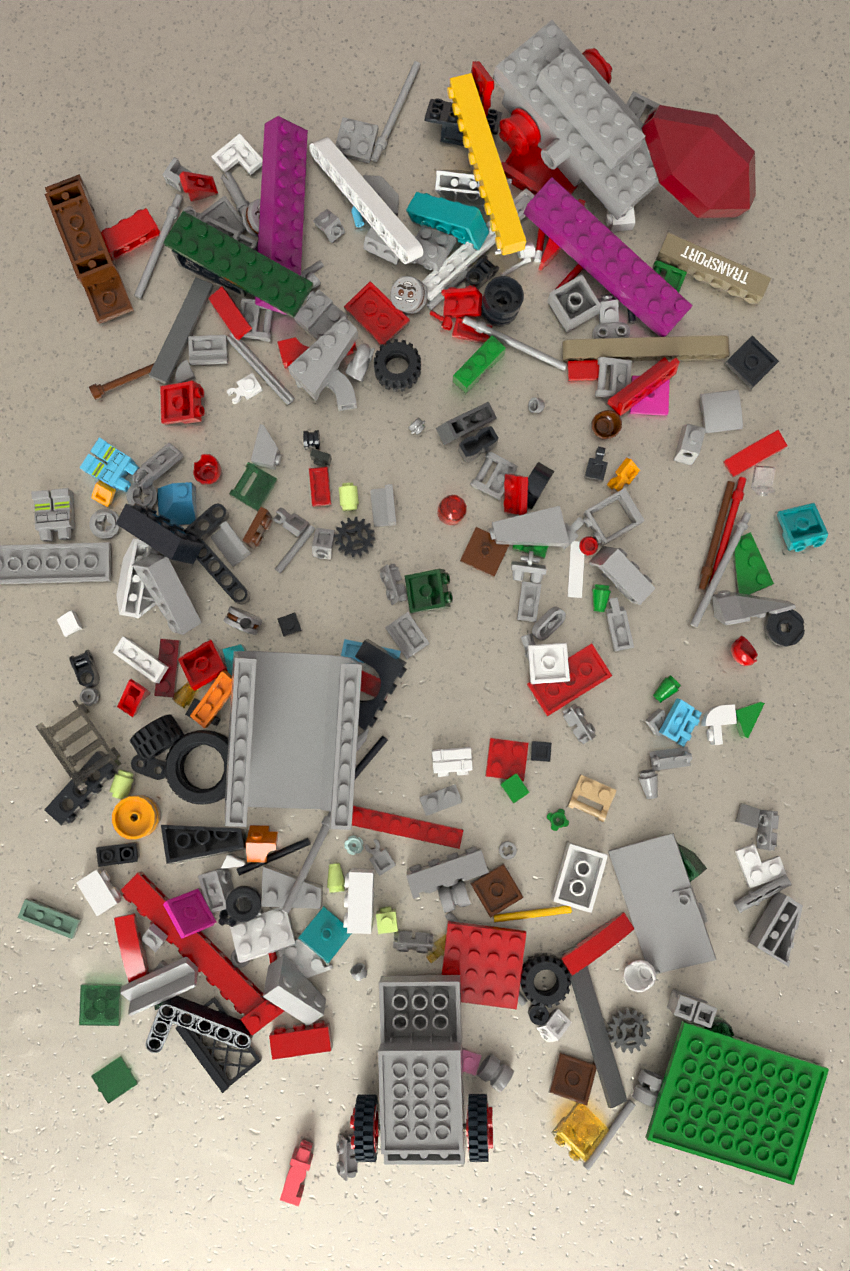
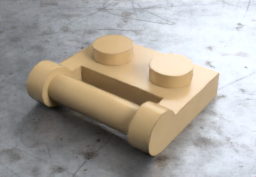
M580 774L567 807L579 809L604 822L617 790ZM578 796H583L603 805L601 811L578 801Z

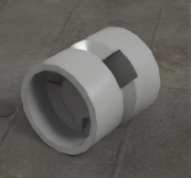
M462 880L452 885V888L440 887L438 889L444 913L455 910L456 905L459 907L471 905L464 881Z
M490 1053L480 1065L476 1075L485 1082L490 1081V1085L498 1092H501L511 1080L514 1070L508 1065H500V1059Z
M641 1069L638 1077L640 1084L635 1086L632 1097L645 1105L655 1107L664 1077L650 1070Z

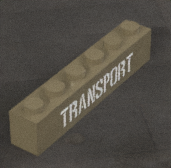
M669 232L656 258L658 261L687 272V274L692 275L698 281H705L714 288L728 291L732 296L744 298L750 304L758 305L771 281V278Z

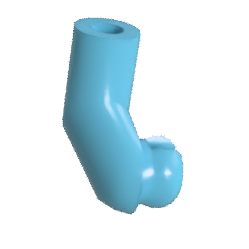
M354 206L351 213L355 226L362 227L364 225L363 217Z

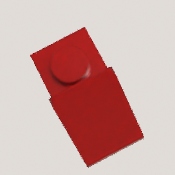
M185 171L179 175L183 191L189 194L191 202L218 194L213 176Z
M130 679L117 707L131 717H134L143 700L150 695V692L133 679Z

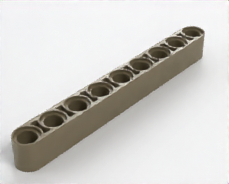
M725 335L569 339L562 342L563 362L565 363L568 361L598 360L599 357L630 361H660L664 357L667 360L675 358L678 360L724 359L730 356L729 337Z

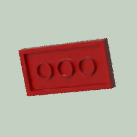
M592 643L568 658L570 681L540 684L527 683L528 688L546 716L551 715L612 676Z

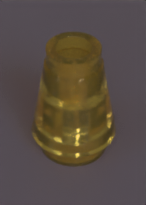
M187 682L174 693L172 700L182 708H185L191 703L196 691Z

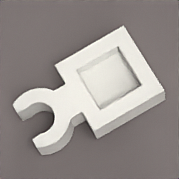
M251 373L236 382L239 386L238 388H230L227 393L229 396L233 393L237 394L232 399V402L236 404L240 402L241 397L245 396L246 400L263 390L254 374Z

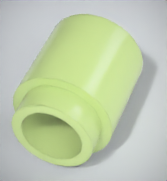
M343 483L342 487H339L342 511L358 509V488L353 483Z
M120 769L118 773H115L109 792L113 793L112 797L123 799L129 796L134 781L133 773Z

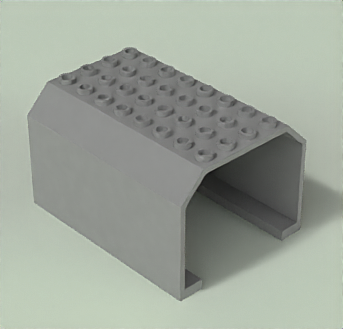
M266 651L233 652L224 806L225 826L247 827L248 807L296 808L330 811V829L351 830L362 672L361 663L352 657Z

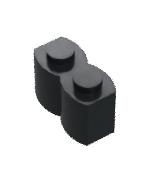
M492 426L485 427L476 436L465 438L459 444L458 451L465 462L473 461L481 453L495 448L499 437Z

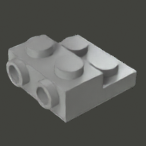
M422 225L415 238L423 248V255L411 261V263H418L428 270L433 269L439 272L455 245L456 238Z
M319 289L316 293L312 291L307 296L306 300L308 302L301 306L294 317L295 322L316 340L343 316L348 318Z

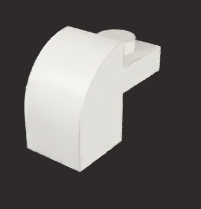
M735 704L715 706L704 714L701 726H709L707 739L711 745L723 744L721 725L737 724Z

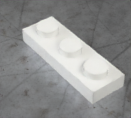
M122 636L113 651L114 654L154 683H159L169 668L124 636Z

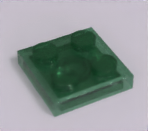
M81 984L79 1026H119L121 1022L120 992L122 984Z

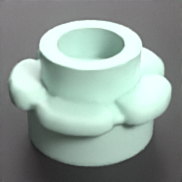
M353 835L345 841L344 846L349 854H359L363 850V840L360 837L357 838Z

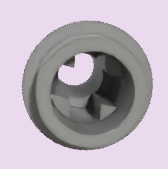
M654 769L639 772L640 777L638 778L646 799L657 798L658 774H655Z

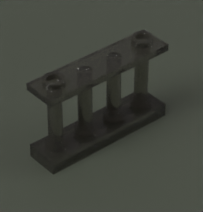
M75 699L72 702L77 709L52 727H46L43 722L35 727L76 787L83 792L88 788V785L85 783L88 780L87 777L112 760L118 766L122 763L118 759L121 757L115 747L110 748L87 714L90 711L85 704H79ZM82 715L88 724L63 741L59 740L57 742L54 738L57 735L56 733ZM93 730L98 739L73 756L65 754L64 751L67 750L69 745ZM103 745L108 754L84 771L80 770L78 772L74 767L77 765V762Z

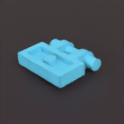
M677 698L659 733L672 741H678L677 744L684 747L686 742L690 741L695 725L698 726L702 713L694 710V707Z

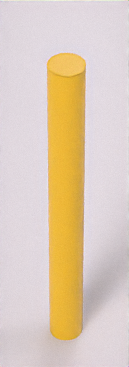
M560 906L496 914L493 917L494 923L568 914L572 913L570 906Z

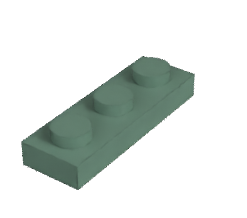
M28 898L24 900L18 918L70 939L75 937L81 919Z

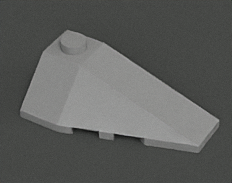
M729 590L719 591L718 594L712 596L714 617L724 625L750 621V617L762 618L765 617L766 612L777 614L796 609L795 604L789 601L730 592Z

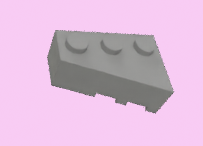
M603 546L588 562L591 566H598L603 571L601 575L605 578L608 577L616 585L615 588L634 604L641 605L655 589L651 584L652 580L639 571L640 567L635 562H630L627 559V553L621 548Z
M264 865L261 906L283 907L297 876L273 868L270 865ZM305 879L291 908L320 909L323 900V886Z
M776 893L747 942L789 967L790 951L794 947L793 938L795 930L798 929L803 905L785 894Z
M284 954L268 966L263 993L265 999L306 1025H310L324 1015L326 998Z

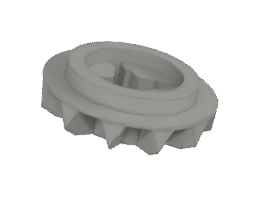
M141 481L132 484L127 491L128 504L134 505L137 503L145 508L146 506L152 508L157 503L158 494L153 485L147 489H142L139 485ZM142 491L145 495H148L144 498L143 502L141 499L135 498L140 496Z
M110 509L97 510L90 518V529L95 536L101 539L111 538L119 530L120 526L116 525L119 517ZM107 518V522H109L112 525L106 526V529H104V527L98 523L105 522V519Z

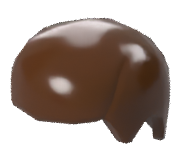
M612 410L597 413L591 422L593 433L601 439L616 437L622 428L620 416Z

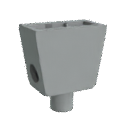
M691 424L684 425L673 461L692 465L700 453L706 429Z

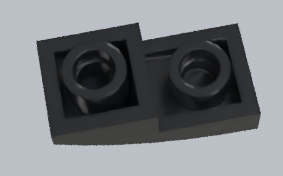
M136 842L96 847L98 867L138 862Z

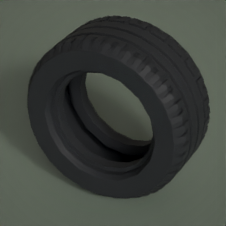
M196 730L183 735L174 742L175 744L171 746L165 759L164 769L169 787L172 788V791L179 798L192 804L206 805L224 799L228 737L211 730ZM201 745L215 748L221 754L224 761V772L221 780L209 789H201L194 786L187 779L184 772V763L187 755L194 748Z

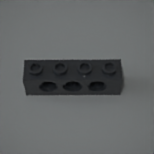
M97 751L44 811L61 826L70 825L78 817L76 815L80 809L84 810L91 801L89 799L94 794L97 795L104 788V782L107 779L111 780L115 776V773H117L115 770L119 766L103 751ZM95 769H97L100 772V777L98 780L94 779L93 772ZM82 784H84L87 787V792L85 794H82L80 792V786ZM68 799H71L74 803L72 809L67 807Z

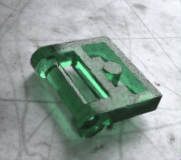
M248 462L245 466V472L234 490L231 489L229 495L258 512L278 479ZM252 473L257 474L246 495L242 496L240 493Z

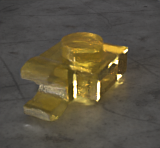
M446 934L434 942L436 949L426 955L430 963L436 961L441 955L444 957Z

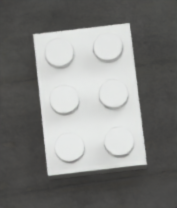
M283 907L264 912L261 916H257L248 922L237 921L234 927H230L239 963L297 945L289 913L282 911Z

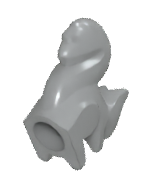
M361 344L345 373L363 382L375 348L370 349L368 344Z

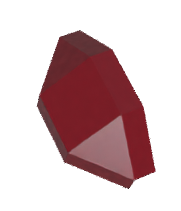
M659 105L648 114L641 129L645 135V141L658 181L670 194L697 218L738 217L750 209L756 196L755 151L717 114Z

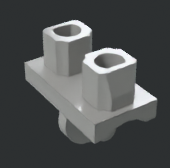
M529 551L528 556L521 555L520 561L525 562L512 561L513 580L523 581L524 572L531 573L530 582L540 584L543 575H546V565L532 564L539 563L540 558L533 557V551Z

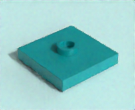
M323 906L298 939L326 963H329L352 933H347L344 923Z

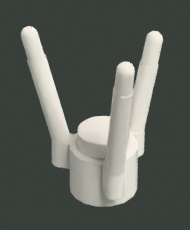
M527 242L525 249L517 252L520 259L523 258V260L501 273V276H505L525 263L531 262V257H535V248L532 242ZM497 249L495 254H502L501 249Z

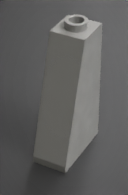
M560 506L492 522V528H489L491 539H495L496 544L565 547L569 544Z

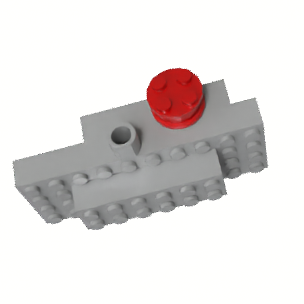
M551 20L495 68L493 79L505 92L501 104L511 114L509 118H503L500 121L499 128L501 132L499 136L503 142L508 144L517 157L519 155L525 156L531 146L538 145L542 149L541 157L549 168L555 169L557 167L574 187L583 181L618 220L660 184L645 141V135L641 129L643 123L609 85L612 79V67L600 55L599 51L593 48L586 49L581 53L555 22Z

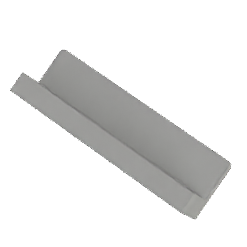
M184 957L121 986L120 993L130 1001L128 1014L131 1016L196 987L198 967L188 957Z

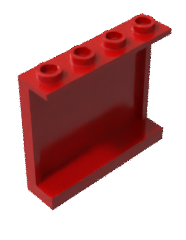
M538 145L531 146L525 156L519 155L517 157L511 152L506 161L501 162L505 177L512 179L511 184L521 191L527 188L534 196L551 178L571 195L577 188V186L574 187L557 167L551 169L544 163L541 157L542 149Z

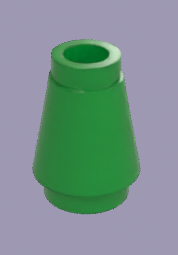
M594 584V589H592L593 611L605 612L611 593L609 590L610 586Z
M670 675L668 678H664L653 696L661 703L678 692L681 685Z

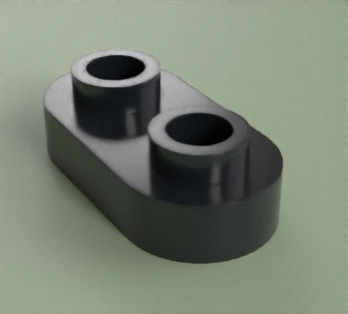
M139 755L134 756L131 760V767L136 773L155 780L166 778L165 761L152 758L143 761V766L139 767L138 761L141 760ZM157 767L162 769L160 774L156 773Z

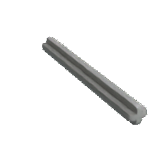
M232 333L228 334L227 340L278 396L287 405L293 402L294 396L241 339L238 341Z

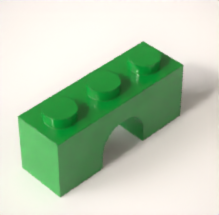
M492 335L453 375V383L467 394L479 382L482 374L489 367L492 368L505 355L506 347Z

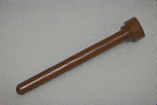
M154 363L106 384L97 385L95 383L89 386L92 396L95 400L103 398L102 395H105V392L149 374Z

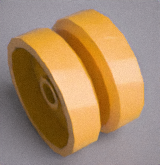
M145 795L129 796L122 799L115 806L112 812V824L120 836L126 839H140L152 834L157 829L161 812L158 804L152 798Z

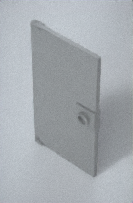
M674 833L609 850L608 852L644 959L654 967L656 974L716 960Z

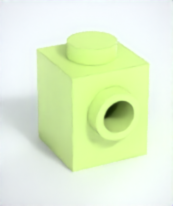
M390 906L380 908V911L376 912L378 934L398 932L396 908L391 909Z

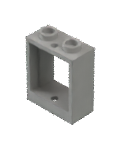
M625 488L589 508L583 514L585 516L583 517L587 527L591 526L594 531L593 537L602 546L645 521ZM618 500L632 523L606 538L592 514Z

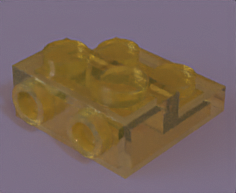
M576 1103L569 1114L560 1120L551 1133L555 1136L553 1140L557 1145L562 1148L565 1146L569 1150L568 1155L576 1162L578 1160L586 1162L609 1129L585 1105Z

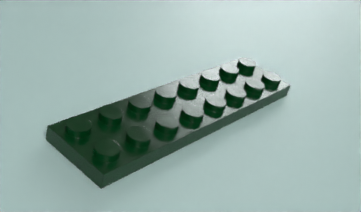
M182 211L163 242L166 247L293 318L314 286L313 282L185 211Z

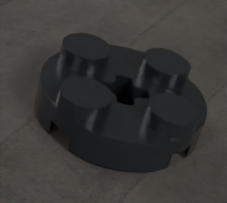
M793 609L770 614L766 620L764 631L768 639L777 646L787 647L795 645L804 636V620ZM787 623L789 625L787 627L789 631L783 632L781 630V624Z

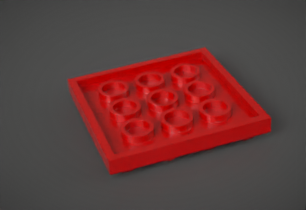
M448 921L442 975H460L461 1003L517 1010L526 931Z

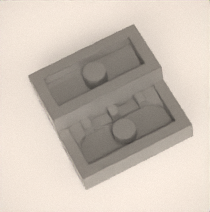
M738 390L700 394L703 425L706 429L705 433L743 429L741 401Z

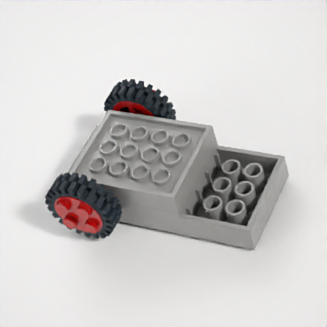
M460 975L381 976L379 981L381 1044L378 1050L380 1121L377 1095H357L353 1115L350 1118V1127L354 1128L353 1136H351V1149H354L356 1162H376L379 1133H381V1154H384V1165L465 1164V1132L466 1137H468L469 1161L489 1162V1149H493V1107L488 1106L487 1094L468 1095L466 1123L464 1121Z

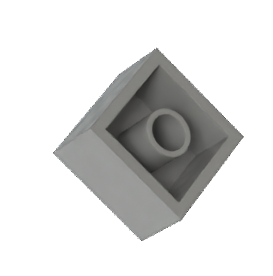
M583 275L552 291L547 301L566 332L598 315L602 307Z

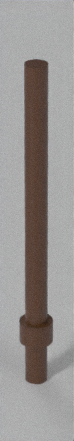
M727 481L705 566H702L700 574L702 576L698 589L706 591L709 577H712V566L735 485L733 481Z

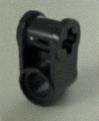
M487 255L482 256L467 272L465 286H474L479 290L488 280L496 275L499 267L492 264L488 260ZM476 278L478 282H472L470 279Z
M85 650V653L78 656L69 657L79 684L89 688L96 687L99 684L100 677L90 650ZM88 674H91V675H92V680H91V682L86 683V682H85L86 676H87Z

